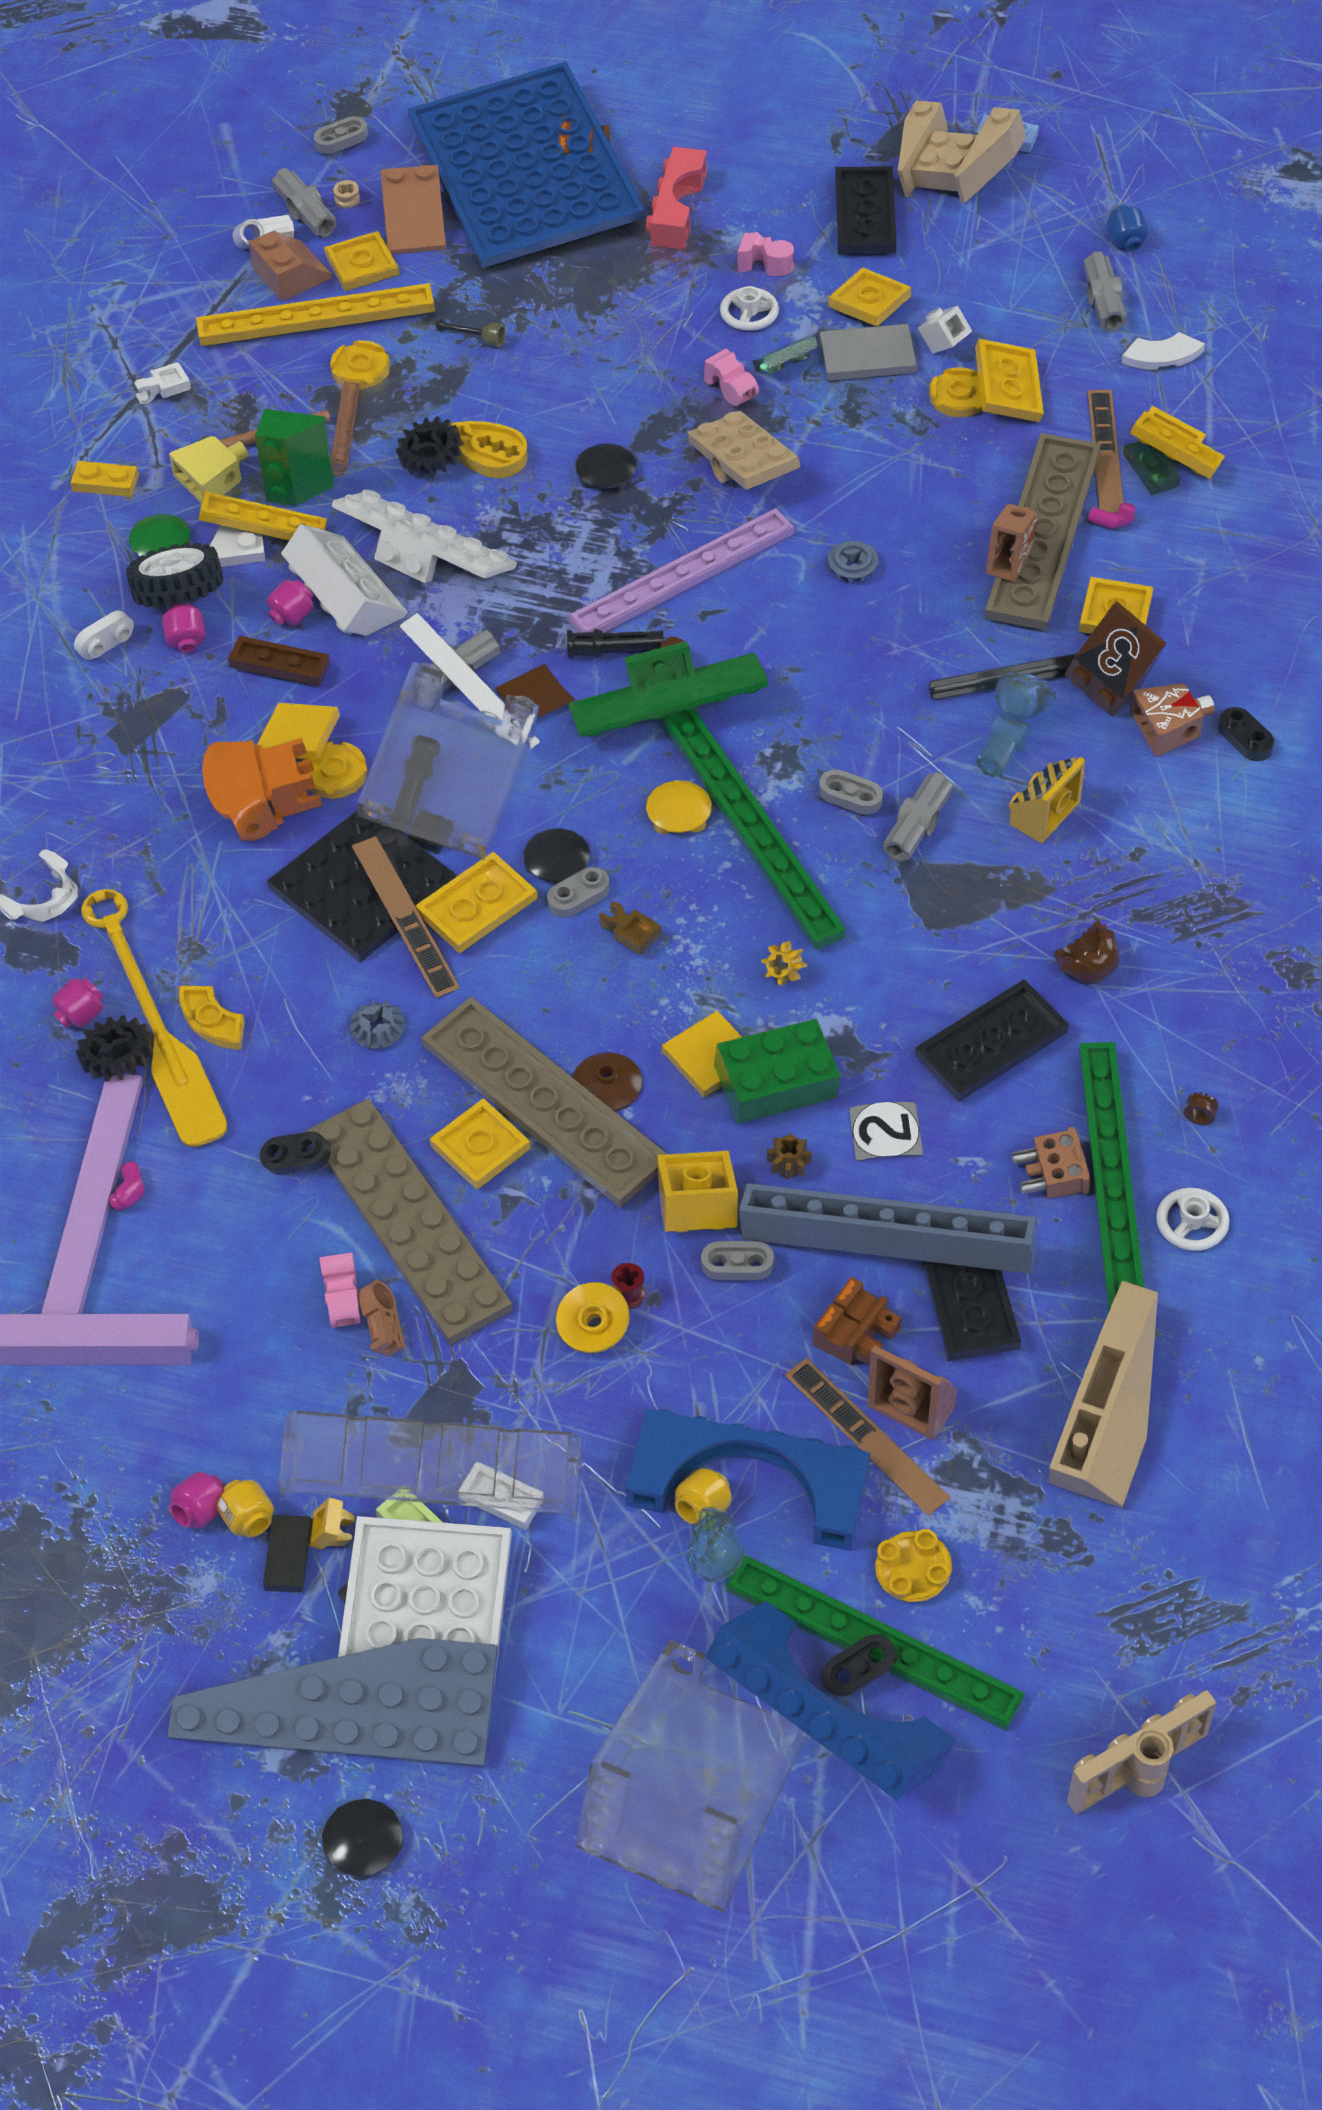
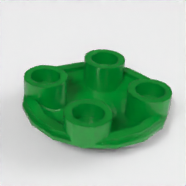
M156 514L145 517L135 524L130 531L129 543L131 549L138 556H147V552L152 550L157 552L158 548L164 546L167 549L174 544L181 546L183 543H190L191 532L187 523L181 518L170 514Z

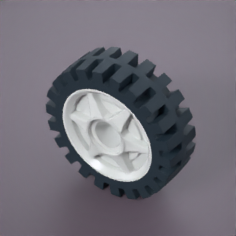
M183 543L181 546L174 544L167 549L164 546L158 548L157 552L152 550L146 553L147 556L141 555L137 557V560H133L130 566L126 568L134 602L138 605L143 604L144 607L152 605L154 608H160L163 605L165 607H173L175 603L183 605L188 600L191 602L197 601L199 596L204 598L209 595L208 592L216 591L217 587H220L224 580L217 550L213 546L210 547L208 544L201 545V543H194L193 545Z

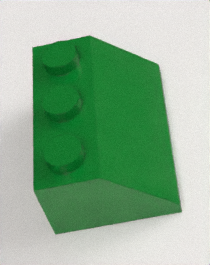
M264 409L255 433L266 502L296 506L333 488L335 480L325 416Z

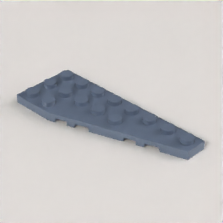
M416 1638L175 1696L172 1700L167 1737L174 1740L485 1767L498 1646L495 1644Z

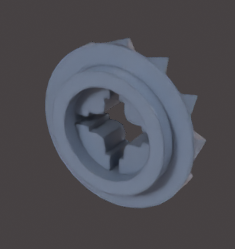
M842 542L832 548L828 555L830 572L836 573L838 579L846 577L850 583L853 578L864 581L867 575H874L875 568L878 567V555L873 547L864 542ZM859 559V564L853 563L851 566H848V561L852 563Z
M372 1000L369 1005L363 1006L360 1004L358 1011L351 1014L350 1033L358 1044L366 1048H385L400 1039L405 1029V1019L399 1006L394 1007L390 1005L388 1000L384 1003H377L375 1000ZM381 1016L383 1024H378L372 1030L371 1021L375 1022Z

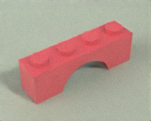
M673 147L670 158H665L664 177H659L657 192L659 195L653 197V215H648L646 233H650L651 246L685 250L690 233V207L681 204L679 200L686 195L702 192L707 175V150Z

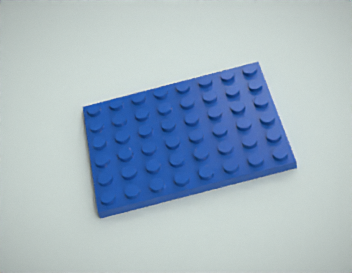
M566 61L407 109L408 117L431 165H438L439 181L482 268L645 218V209ZM571 122V129H563L561 124ZM593 127V149L591 153H588L590 147L589 137ZM559 135H570L567 140V148L570 150V154H563V148L558 144Z

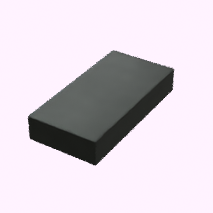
M273 1515L263 1581L264 1591L303 1593L312 1524L311 1517Z

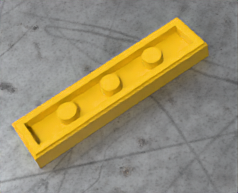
M204 491L198 519L204 522L289 541L300 524L325 530L327 518Z

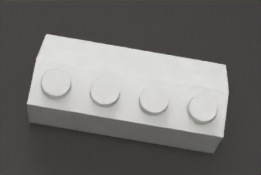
M300 524L281 553L289 563V569L302 578L305 582L304 585L321 601V608L335 618L337 621L336 626L346 634L356 633L368 636L404 618L408 613L342 535Z

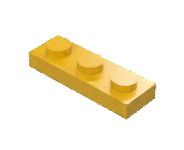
M1147 411L1143 412L1130 432L1141 443L1153 446L1163 452L1168 458L1181 462L1190 467L1194 473L1209 479L1212 478L1225 458L1221 453Z

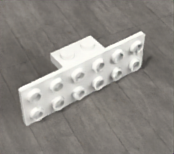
M363 490L361 493L348 494L343 498L333 500V508L381 530L374 557L375 560L421 582L427 583L432 581L438 557L482 578H488L516 568L517 562L508 558L506 552L484 547L480 540L463 537L457 534V531L450 526H439L431 522V518L424 514H414L405 510L406 507L401 503L388 502L380 498V494L375 491Z

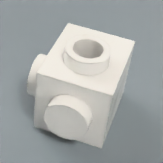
M958 305L943 311L941 307L936 308L925 316L927 321L918 327L932 354L955 346L972 332Z

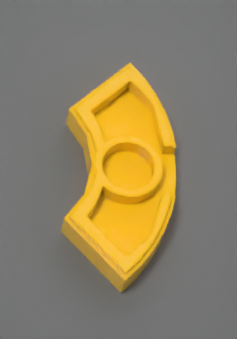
M179 986L180 1006L190 1028L201 1038L214 1045L241 1050L245 1027L244 1015L232 1013L221 1007L215 999L213 986Z

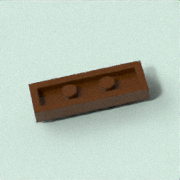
M244 636L238 637L228 657L229 667L316 686L321 685L331 663L329 654Z

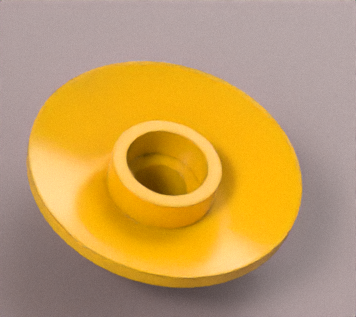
M599 1282L585 1283L573 1288L561 1300L556 1313V1326L563 1341L574 1350L583 1353H599L610 1349L622 1339L629 1325V1308L625 1298L614 1287ZM593 1318H600L601 1323L598 1326H589V1322Z

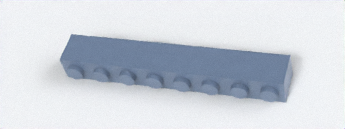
M750 1183L746 1185L739 1208L742 1239L1028 1274H1032L1038 1246L1037 1217Z

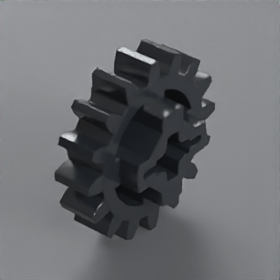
M436 416L433 422H429L428 418L425 417L421 425L413 422L414 429H404L405 438L397 440L400 447L396 448V452L404 469L407 468L410 475L418 472L420 478H423L426 472H430L431 476L435 477L436 470L439 469L444 473L447 472L446 465L448 463L451 465L456 464L454 456L462 455L460 447L464 445L457 426H452L449 419L442 422L439 416Z
M122 1015L118 1021H113L112 1017H107L106 1024L102 1025L99 1022H95V1030H85L83 1033L86 1039L77 1041L79 1049L76 1050V1054L85 1073L90 1072L93 1079L103 1075L105 1082H109L114 1075H117L119 1080H123L124 1073L126 1072L132 1075L137 1074L135 1067H146L145 1057L153 1056L151 1047L154 1046L152 1036L148 1031L147 1025L145 1023L139 1024L136 1017L127 1022L125 1015Z

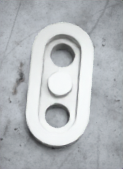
M114 611L83 629L74 641V649L86 660L98 658L106 651L130 638L134 627L133 620L123 611Z

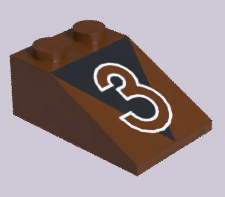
M1116 601L1073 658L1065 676L1070 679L1075 687L1083 690L1101 709L1106 710L1114 717L1132 699L1133 691L1141 688L1167 643Z

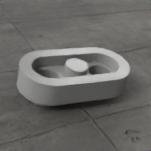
M351 116L319 128L314 133L316 150L320 153L331 155L363 142L368 136L367 123L361 117Z
M837 769L829 770L820 777V796L829 803L864 815L873 814L882 806V788L873 781Z
M589 867L554 885L547 894L549 911L557 917L568 918L601 901L608 895L610 890L607 873L600 868Z
M716 1241L708 1244L701 1253V1268L707 1277L714 1280H761L768 1277L774 1269V1253L767 1244L759 1241ZM717 1262H722L725 1265L715 1266L714 1264ZM753 1262H759L762 1265L751 1266L750 1264Z

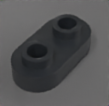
M1231 707L1221 713L1218 725L1219 732L1245 758L1252 761H1263L1271 756L1274 746L1272 734L1247 710Z
M312 1131L277 1136L269 1139L263 1145L260 1151V1161L265 1168L276 1175L316 1170L324 1166L329 1160L331 1146L321 1134ZM313 1144L311 1150L305 1152L306 1148ZM280 1149L278 1155L273 1157L274 1153Z
M871 1634L831 1658L825 1664L822 1671L824 1686L829 1692L837 1696L848 1697L855 1694L892 1670L897 1661V1651L891 1640L879 1634ZM876 1648H881L884 1652V1658L879 1663H874L871 1659V1653ZM843 1669H847L851 1674V1678L846 1684H840L837 1678L838 1673Z

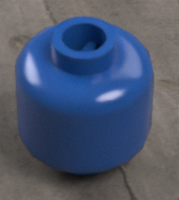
M1122 205L1115 208L1106 222L1112 244L1118 249L1134 251L1142 246V242L1148 236V227L1142 211L1131 205Z

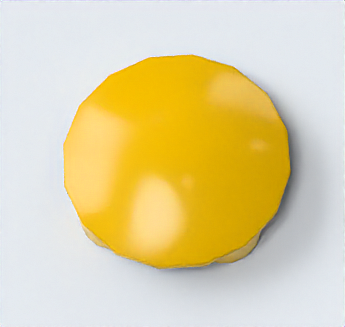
M680 780L666 782L655 788L648 796L646 803L648 817L653 822L654 830L660 834L688 831L700 832L706 827V820L709 818L712 808L709 794L701 786L690 781Z
M921 1529L919 1531L901 1532L879 1544L877 1549L878 1555L875 1561L876 1578L883 1590L895 1599L906 1602L926 1601L938 1595L949 1583L952 1573L951 1555L944 1543L937 1539V1535L932 1530Z

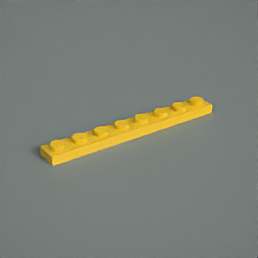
M430 283L201 316L196 317L200 346L419 315L435 312Z

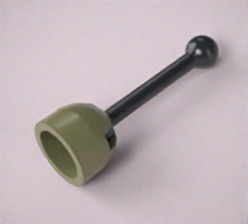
M442 319L438 320L435 325L436 329L441 332L447 329L481 335L482 340L487 345L498 348L502 347L506 336L505 325L496 322L488 323L483 329L448 324Z

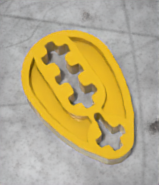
M483 421L452 423V426H457L464 444L460 447L462 455L454 457L469 469L486 477L505 478L518 473L526 465L528 460L527 441L518 430L505 425Z

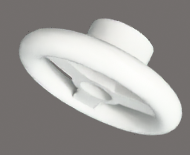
M746 286L730 292L724 297L720 305V313L723 320L731 327L743 331H755L769 326L777 318L779 312V305L775 297L769 292L753 286ZM731 303L741 309L742 315L740 320L735 319L730 314L729 306ZM770 310L765 318L750 322L751 317L755 316L758 312Z
M1182 1188L1173 1191L1161 1201L1157 1209L1156 1220L1161 1234L1168 1242L1184 1250L1201 1251L1212 1248L1222 1241L1229 1229V1214L1225 1205L1214 1194L1203 1189ZM1177 1202L1180 1207L1182 1220L1181 1224L1173 1231L1168 1224L1167 1215L1170 1207ZM1210 1206L1216 1211L1217 1216L1209 1213ZM1200 1227L1216 1229L1211 1236L1205 1239H1185L1191 1230H1196Z

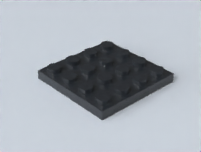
M366 804L267 880L270 891L360 963L399 931L352 845L376 836L414 905H417L457 877L453 871Z

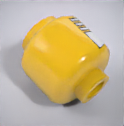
M234 1480L223 1488L224 1492L218 1499L217 1511L234 1535L251 1538L260 1535L270 1526L274 1506L257 1481Z

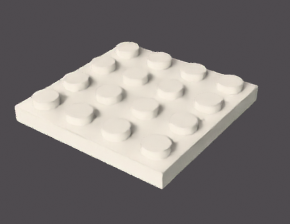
M357 1516L338 1657L416 1638L495 1644L498 1646L499 1652L512 1539L511 1528Z

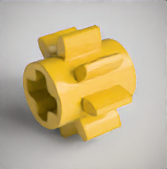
M791 941L783 942L781 949L776 944L769 946L768 949L771 955L761 960L762 963L766 964L768 970L765 975L766 978L770 976L778 978V985L786 984L788 977L793 982L800 980L798 971L801 968L807 967V964L802 962L801 954L803 949H792ZM781 958L783 962L788 963V968H786L785 964L781 963Z

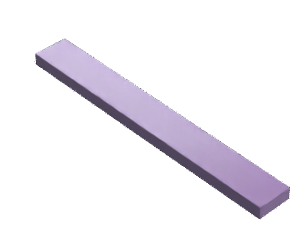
M775 508L568 615L569 624L578 633L593 632L594 629L602 630V633H605L793 535L794 526Z
M124 1074L123 1080H119L117 1075H114L109 1082H104L41 1314H82L111 1206L109 1198L115 1191L143 1085L141 1076Z

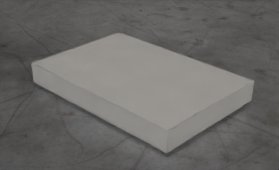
M908 324L820 331L819 340L827 381L917 372V363Z

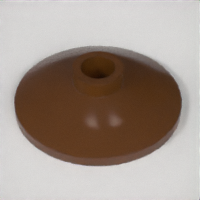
M604 1052L586 1058L577 1066L572 1077L615 1112L630 1106L638 1098L642 1089L640 1069L631 1059L618 1053Z

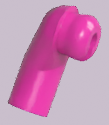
M1126 502L1120 504L1119 511L1113 513L1092 507L1088 522L1109 529H1116L1129 525L1134 521L1136 508L1133 504Z
M128 1162L121 1167L124 1182L116 1188V1191L109 1198L110 1204L115 1210L122 1211L126 1207L133 1206L144 1195L145 1187L136 1162Z

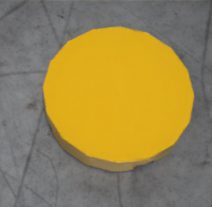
M358 340L353 341V345L346 347L344 344L332 354L330 367L333 379L339 385L343 386L344 381L356 382L359 384L360 390L372 388L384 381L390 371V360L381 345L372 341Z
M956 367L944 370L943 374L938 377L936 375L932 378L929 386L930 403L937 411L947 416L969 417L979 413L982 410L978 372L973 369Z
M327 742L319 759H311L314 771L309 773H311L315 788L309 791L329 799L342 798L355 793L364 784L368 774L365 756L359 748L346 742H341L342 745H333V742Z

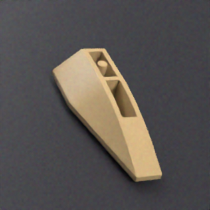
M1122 1281L1092 1352L1049 1467V1484L1123 1508L1147 1440L1158 1292Z

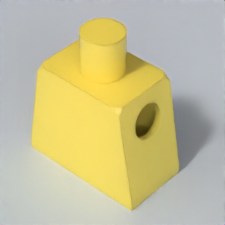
M210 436L169 453L173 476L202 504L204 491L224 495L240 483L242 478L239 462L248 458V452L240 441L226 447L216 437Z

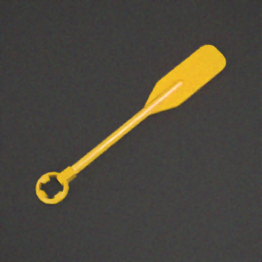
M97 890L83 901L81 907L82 917L87 924L95 928L106 929L154 1035L152 1076L182 1143L189 1147H198L218 1140L227 1131V1120L201 1062L192 1050L166 1030L123 934L120 922L126 917L128 911L127 900L116 890ZM107 898L114 899L116 908L119 911L116 914L104 916L103 919H96V915L91 907L93 903L97 904L101 901H106Z

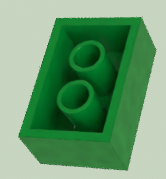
M817 1018L718 1043L716 1046L714 1066L736 1124L837 1098L841 1076Z

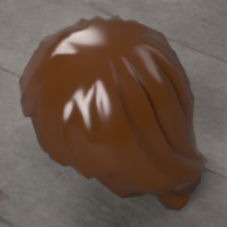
M1100 921L1093 923L1087 932L1082 934L1081 938L1074 940V944L1070 943L1067 947L1057 949L1054 952L1061 973H1067L1085 984H1096L1103 981L1116 970L1120 961L1114 932L1109 930L1106 924L1102 925Z

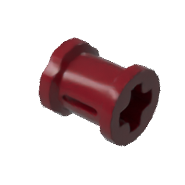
M634 1263L618 1265L611 1275L612 1285L625 1298L629 1310L635 1309L645 1299V1289L643 1287L645 1280L644 1272L641 1267Z

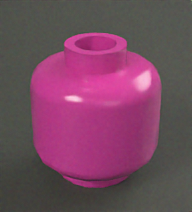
M284 580L267 597L266 602L270 608L267 614L279 626L285 623L288 626L296 627L312 611L314 605L311 599L314 595L299 580Z
M174 604L162 616L163 633L169 647L178 649L183 653H188L196 650L197 646L205 640L206 630L203 615L198 608L193 607L191 604Z
M85 977L81 981L77 978H72L53 996L52 1003L57 1008L53 1015L66 1028L71 1024L80 1029L85 1028L103 1010L101 999L104 996Z
M195 1472L172 1489L170 1494L169 1511L174 1520L186 1528L200 1529L208 1525L220 1515L217 1511V1503L224 1492L223 1488L225 1486L223 1482L216 1476H210L204 1472Z

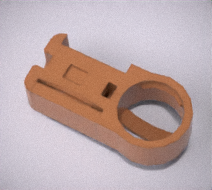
M375 1280L359 1290L358 1302L363 1317L367 1318L372 1344L369 1345L370 1348L375 1352L390 1357L405 1348V1343L396 1309L395 1297L385 1283Z

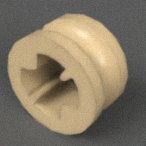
M343 180L335 184L333 193L337 206L352 208L358 205L360 195L357 183L351 180Z

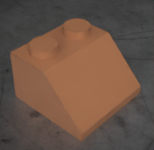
M273 230L248 242L253 270L281 301L332 279V274L300 240Z

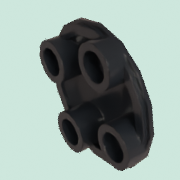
M611 443L597 444L587 448L579 455L576 461V473L580 477V484L584 488L597 487L602 489L612 488L616 491L624 490L628 487V480L633 477L636 470V459L633 454L623 446Z
M563 828L547 829L536 834L528 841L524 850L526 871L540 879L555 882L556 884L585 869L590 859L589 845L585 839L576 832Z
M371 1799L353 1800L337 1808L326 1821L322 1833L323 1851L330 1864L343 1874H347L357 1881L366 1880L370 1875H375L387 1868L398 1856L404 1845L402 1826L395 1812L384 1803Z

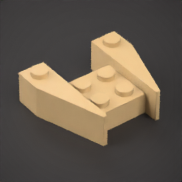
M916 100L904 121L898 173L904 195L909 198L915 187L958 191L961 203H966L1008 164L1019 151L1026 138L1020 110L993 107L978 135L947 132L948 126L942 103Z

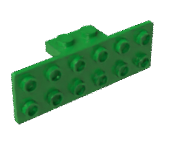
M684 641L625 657L624 661L630 683L629 687L574 701L568 705L579 736L595 737L610 729L618 727L628 728L636 722L647 719H661L669 713L680 710L690 711L697 708L698 705L705 703L723 702L731 696L742 693H756L761 688L768 687L769 682L755 653L694 669L688 643Z

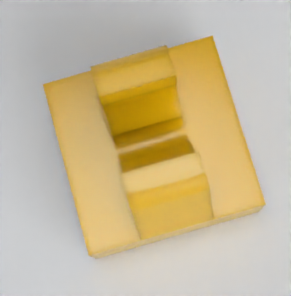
M329 1497L313 1511L309 1538L310 1547L323 1550L327 1546H345L352 1540L351 1534L344 1533L340 1529V1525L348 1527L355 1520V1516L342 1508L343 1501Z

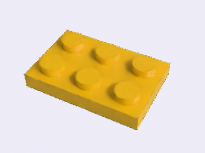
M979 339L975 346L982 411L1040 422L1044 411L1036 350Z
M493 851L415 905L421 918L460 954L537 900L538 897L537 890Z

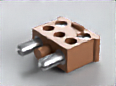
M1069 1127L1067 1131L1034 1137V1148L1015 1151L1011 1154L1014 1164L1037 1160V1163L1025 1165L1027 1177L1041 1175V1178L1020 1182L1022 1194L1045 1190L1047 1199L1080 1192L1088 1194L1090 1191V1175L1079 1137L1074 1127Z

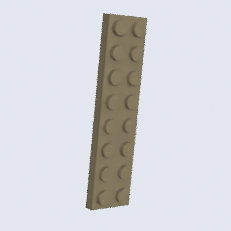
M1040 433L1018 504L1019 507H1028L1037 513L1033 546L1016 582L995 577L985 609V619L1048 630L1100 455L1101 444ZM1011 547L1005 550V553L1009 556H1011L1013 553V551L1010 550Z
M472 996L421 1037L424 1048L619 1208L658 1175L657 1155L667 1153Z
M369 1098L307 1130V1132L312 1131L321 1134L330 1143L331 1155L326 1165L449 1345L513 1311L512 1302Z

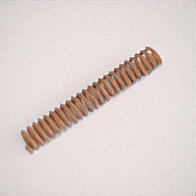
M344 381L342 386L331 455L333 470H335L333 473L339 476L345 475L344 471L348 468L360 386L356 382Z

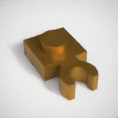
M615 901L610 903V912L615 916L609 917L602 912L599 914L600 925L607 930H613L615 940L639 955L662 934L661 925L636 909L629 915L624 913L623 906Z

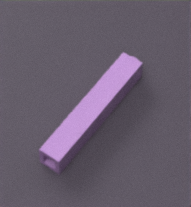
M0 1314V1365H191L192 1350H198L199 1331L198 1328L192 1327L189 1314Z

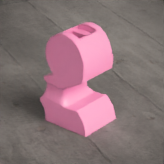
M745 232L737 251V272L752 270L753 263L758 260L763 262L767 275L774 277L788 275L794 268V247L785 240L772 242L771 237H762L758 232Z
M726 348L705 360L704 382L714 384L719 381L723 397L731 405L738 406L758 395L759 387L755 378L744 370V365L736 360L734 352H730Z
M353 1252L319 1257L324 1286L327 1290L325 1292V1302L328 1305L331 1328L361 1324Z

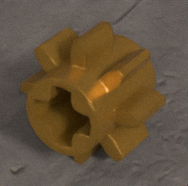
M792 1133L780 1139L775 1137L773 1141L774 1149H767V1161L772 1162V1174L779 1173L781 1176L786 1177V1180L798 1174L804 1176L805 1164H811L812 1152L806 1151L807 1140H800L793 1136Z

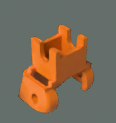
M302 738L262 749L261 745H255L253 740L213 742L207 747L203 756L202 772L208 798L218 814L223 818L232 819L242 841H254L263 838L272 830L278 829V825L284 823L283 817L323 806L319 794L308 796L307 790L315 788L311 773H309L314 771L311 759L296 763V756L307 753ZM268 801H271L275 814L274 816L270 809Z

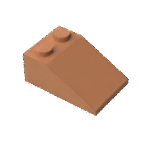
M438 165L382 169L383 204L387 246L390 253L403 254L446 250Z
M874 1345L870 1354L868 1407L934 1441L955 1407L957 1388L946 1378L934 1376L919 1368L914 1362L908 1359H901Z

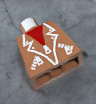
M1012 504L1005 506L992 525L985 574L1016 582L1033 546L1037 513L1034 510ZM1010 547V550L1013 551L1011 556L1005 553V550Z
M1182 683L1134 690L1130 709L1132 717L1155 757L1197 739L1201 735L1203 717L1215 712L1213 700L1209 695L1194 699L1187 686Z

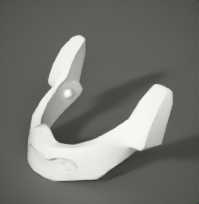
M42 850L39 856L53 870L51 872L52 875L63 881L62 888L55 887L52 890V898L45 903L37 905L20 904L0 894V911L10 920L22 916L40 922L61 915L78 897L77 885L65 873V869L68 866L67 861L52 851Z

